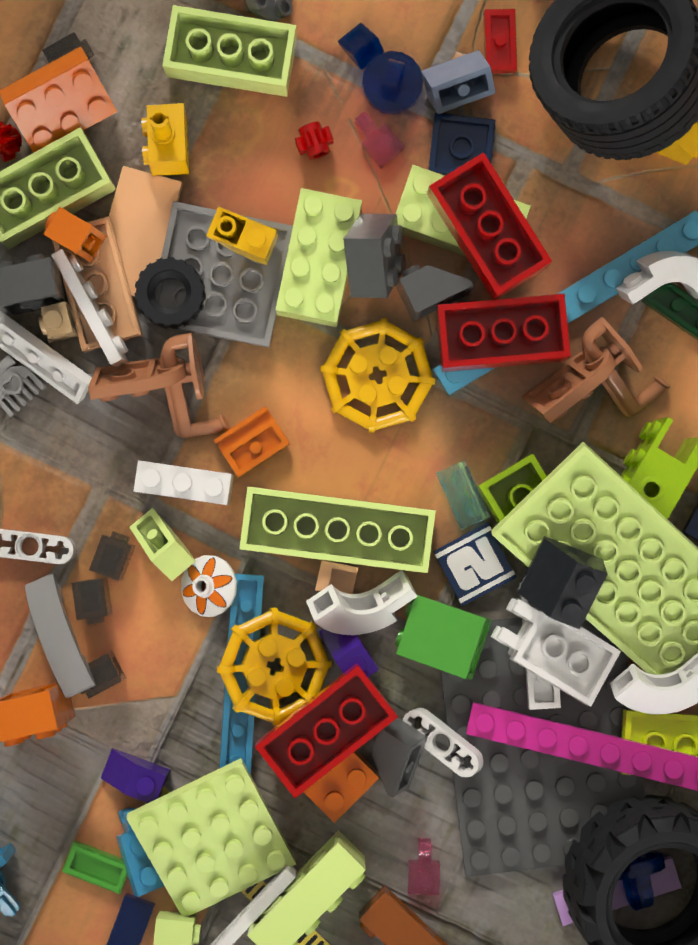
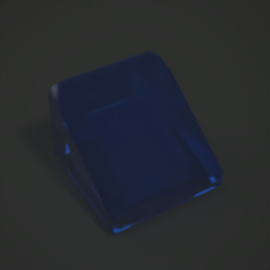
M359 23L338 40V44L361 70L366 68L384 52L379 38L362 23Z

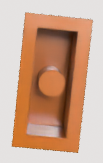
M61 207L58 208L57 212L50 214L45 223L46 231L43 234L92 263L107 237L91 224Z

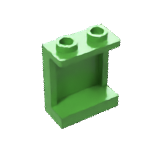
M417 595L418 597L407 605L405 616L408 619L405 628L400 629L397 635L395 646L398 649L396 654L464 679H473L492 619L475 615L422 595Z

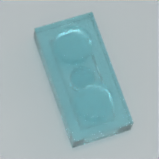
M465 460L436 473L460 529L490 517Z

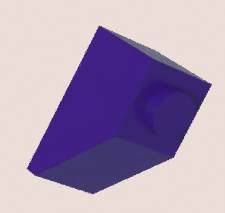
M325 629L319 630L326 646L343 673L356 663L360 665L368 677L379 670L376 662L358 635H342Z
M112 748L101 779L125 795L149 803L161 797L170 769Z

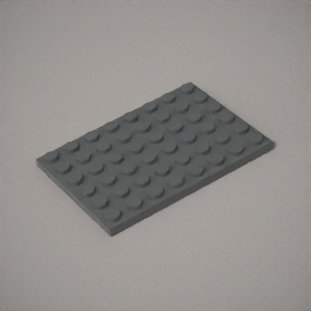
M519 617L492 620L473 679H464L440 670L447 726L477 748L483 756L481 770L471 777H461L452 770L466 877L565 865V859L573 840L575 839L580 842L581 828L597 812L600 811L603 815H606L609 806L614 802L633 796L638 801H641L645 797L642 777L623 775L619 771L466 734L473 702L621 738L623 709H632L615 699L610 682L628 668L627 655L623 651L620 652L591 707L560 690L561 708L528 709L525 668L509 659L511 656L507 654L509 647L491 637L496 626L505 627L517 635L522 627V619ZM585 618L581 627L620 650ZM459 746L455 752L450 754L451 758L457 755L456 752L460 750ZM468 755L463 758L465 760L463 764L465 768L473 766L470 763L471 756ZM649 851L643 855H651L652 851Z

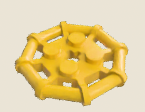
M381 318L380 321L349 330L342 329L325 364L320 366V373H323L332 404L331 411L369 430L368 433H375L376 430L407 421L411 423L415 421L419 408L430 388L436 382L431 373L423 345L425 341L422 337L417 338L388 322L387 318ZM379 334L377 344L360 348L355 340ZM385 334L408 347L400 353L393 347L384 344ZM350 346L355 353L346 369L337 368L347 347ZM412 352L419 377L410 376L405 360ZM378 367L380 371H385L387 376L382 378V384H377L376 380L370 381L369 375L373 373V368ZM336 375L346 376L350 394L345 398H342ZM409 383L419 384L406 406L401 400ZM354 399L361 401L371 407L370 417L347 404ZM395 403L401 410L376 418L377 408Z
M273 607L268 612L237 626L235 624L231 628L232 634L221 663L217 666V673L221 675L233 703L232 709L236 713L243 712L271 722L273 726H277L321 691L328 669L332 667V660H329L316 631L317 625L313 621H304L278 611L277 607ZM278 624L299 633L293 639L279 635ZM269 625V633L264 635L265 637L254 641L248 637V634ZM304 639H307L315 660L306 661L305 654L300 647ZM243 641L247 645L246 652L241 664H234ZM275 658H279V664L282 666L281 670L276 671L274 675H270L271 669L266 667L268 661L274 662ZM307 668H316L306 692L300 687ZM235 672H242L247 681L248 689L243 694L233 674ZM293 692H296L301 697L279 708V699L290 696ZM255 693L270 699V708L250 702V699Z

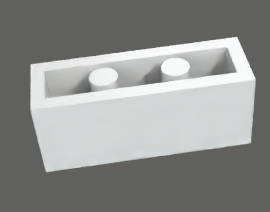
M138 460L133 492L230 506L234 475Z

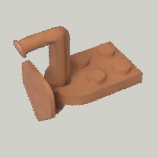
M601 317L585 331L582 338V352L563 364L522 396V398L532 410L550 424L563 418L569 408L578 401L587 399L591 396L593 390L602 384L619 411L624 416L632 417L657 399L666 388L669 389L670 385L655 376V381L651 386L634 398L615 370V366L622 362L638 373L643 370V367L629 345ZM602 335L608 347L598 346L595 340Z
M192 333L169 338L164 343L161 356L158 358L127 362L120 367L112 365L96 367L88 386L90 399H100L103 402L115 400L119 395L131 394V396L135 397L148 394L150 390L165 387L175 434L181 438L209 435L230 429L229 423L223 414H220L219 418L213 420L191 422L183 383L193 382L198 400L203 399L205 391L201 356ZM188 348L190 362H184L183 359L178 358L175 350Z

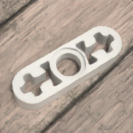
M0 529L2 540L15 541L14 535H18L15 542L16 554H12L14 547H1L0 557L65 564L75 557V543L66 536ZM28 537L34 538L39 546L38 551L31 556L25 554L22 550V543ZM44 539H49L47 546H59L60 541L64 542V547L69 548L68 554H63L62 559H59L58 553L48 551L46 552L47 558H43L42 555L46 548Z
M416 708L405 714L403 721L415 728L416 724L414 719L419 716L422 718L421 725L423 727L416 730L425 736L429 734L424 748L461 777H471L481 770L483 766L481 752L427 709ZM433 726L436 728V729H435L434 731H432L431 733H430L429 731H427V730L433 728ZM438 734H444L449 738L450 747L447 751L437 747L435 739ZM459 746L460 750L456 752L457 755L451 758L450 754L455 752L457 747ZM469 755L472 757L470 763L473 766L465 768L463 766L465 762L463 758Z

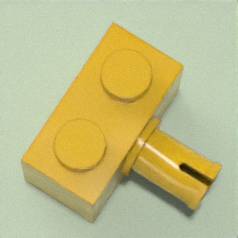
M184 103L146 105L147 117L142 118V133L148 139V146L142 147L144 165H149L152 176L189 174L188 124Z

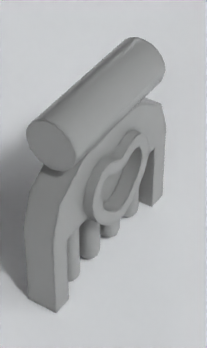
M8 354L0 361V406L13 418L16 414L3 401L4 399L18 412L20 407L9 395H13L22 406H25L26 401L20 394L23 393L28 400H32L33 396L24 387V383L34 394H39V390L28 379L29 377L41 390H44L46 386L30 369L23 365L15 366L17 362Z

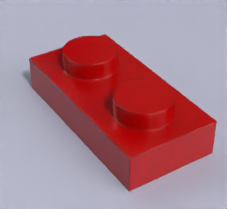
M485 9L483 13L485 59L491 67L492 74L516 73L515 9Z

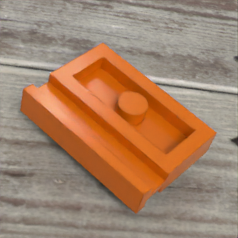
M266 406L214 439V442L238 478L290 445V442Z

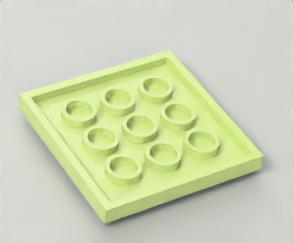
M242 758L127 813L128 823L181 916L189 917L282 872L286 865L290 867L296 865L293 853Z

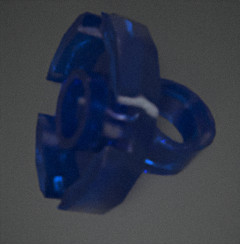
M388 51L378 54L369 61L363 72L362 89L365 97L374 109L384 114L396 115L413 107L422 93L423 78L421 69L412 57L403 52Z
M661 852L646 853V858L639 856L628 865L618 879L623 881L627 901L632 909L636 911L651 907L654 904V893L650 875L660 872L666 867L664 856Z

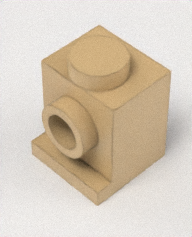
M64 301L41 307V317L38 318L43 335L47 336L49 344L78 337L68 303Z

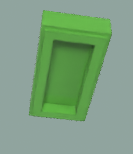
M76 840L71 846L62 872L118 894L122 892L128 876L123 858Z

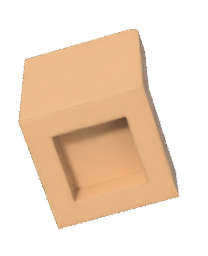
M322 560L315 590L322 591L332 584L343 593L353 594L359 567Z

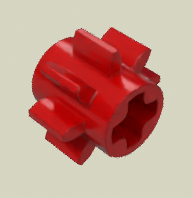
M0 121V158L4 163L15 159V153L21 151L22 137L19 131L11 126V124L4 125Z
M317 121L299 128L300 137L295 138V143L300 156L307 153L309 160H315L331 152L328 145L333 144L334 139L329 126L322 128L320 122Z

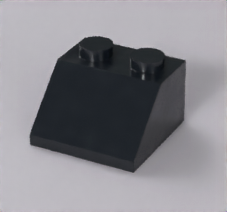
M544 536L517 592L549 618L580 629L608 574L603 559Z

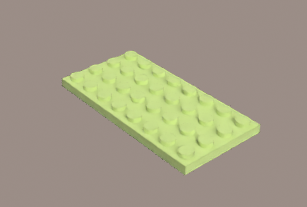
M584 442L491 530L492 536L527 567H529L544 536L603 559L608 575L586 619L646 673L654 675L671 673L679 669L698 653V547Z

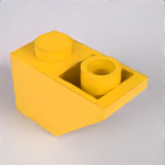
M219 206L206 235L233 252L266 266L279 238L277 230Z

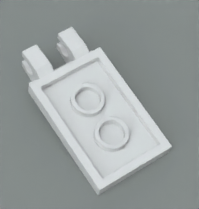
M512 598L506 610L525 620L521 629L516 635L505 627L496 626L491 637L509 647L507 654L511 655L509 659L591 707L621 651L583 627L577 629L549 618L534 605L532 607L520 599Z

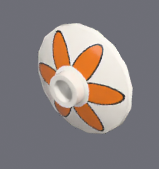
M203 555L196 558V562L184 571L181 578V593L184 602L192 612L204 617H215L224 613L234 601L237 592V580L234 570L227 561L218 556ZM202 581L206 583V589L204 592L202 591L201 587Z

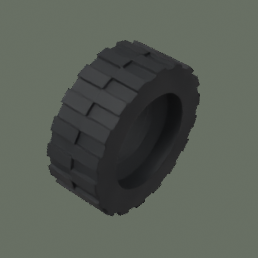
M174 257L156 259V262H150L146 265L147 268L140 272L139 279L135 283L136 293L134 294L138 303L137 306L151 323L159 325L161 328L179 329L180 326L185 327L193 319L196 320L199 312L204 308L203 302L206 300L204 283L191 264H187L186 261L182 259L176 260ZM167 278L179 280L186 290V297L183 303L173 309L162 307L155 297L157 285Z

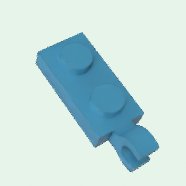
M128 807L118 811L124 833L117 835L116 839L133 894L136 897H140L163 887L164 884L127 821V813L136 809L135 807L132 809Z

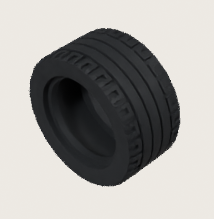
M555 0L546 10L536 28L530 46L529 77L533 82L532 87L536 92L535 95L545 110L570 141L581 150L584 149L586 153H593L596 157H604L605 159L631 160L632 158H642L672 145L688 133L691 127L697 123L698 9L693 0ZM641 29L657 31L668 36V46L664 60L656 74L642 88L623 98L609 101L591 100L581 96V81L586 65L593 54L608 40L624 32Z

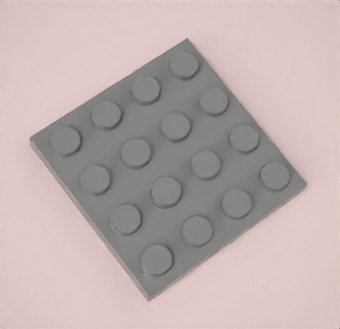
M173 201L161 258L168 259V257H174L176 260L182 259L187 264H191L199 273L206 293V300L203 302L204 308L199 312L197 319H193L185 327L180 326L179 330L270 348L277 315L276 305L293 226L243 216L271 227L278 232L279 238L266 266L241 256L206 236L217 210ZM167 278L157 285L155 297L159 305L164 308L173 309L183 303L186 297V290L179 280Z

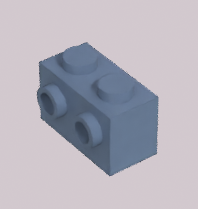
M479 50L421 71L427 98L437 114L496 93L491 67Z

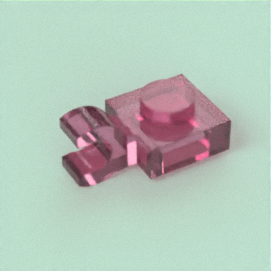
M365 111L355 118V125L367 138L362 142L361 146L380 168H383L404 150L405 146L386 123L378 129Z
M418 838V860H408V894L439 895L440 861L431 860V838Z

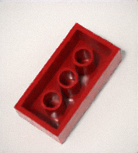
M484 152L429 185L427 192L429 199L493 300L500 298L542 272L552 263L548 253Z
M565 293L437 305L436 320L441 372L563 362L571 357Z
M356 663L256 741L255 748L292 796L296 798L397 719L398 715L360 665Z

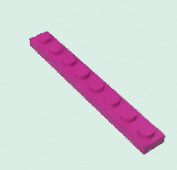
M473 702L466 732L468 735L698 791V756Z

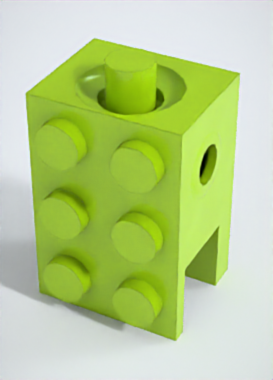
M669 417L656 419L652 423L647 422L639 434V438L642 440L636 450L632 448L625 457L623 464L626 467L621 474V477L667 520L698 468V437L684 439L674 457L658 448L673 422V419Z

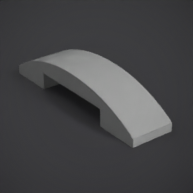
M50 573L26 584L27 601L38 637L64 696L70 698L96 686L87 659L81 654L63 605L65 600L55 574Z

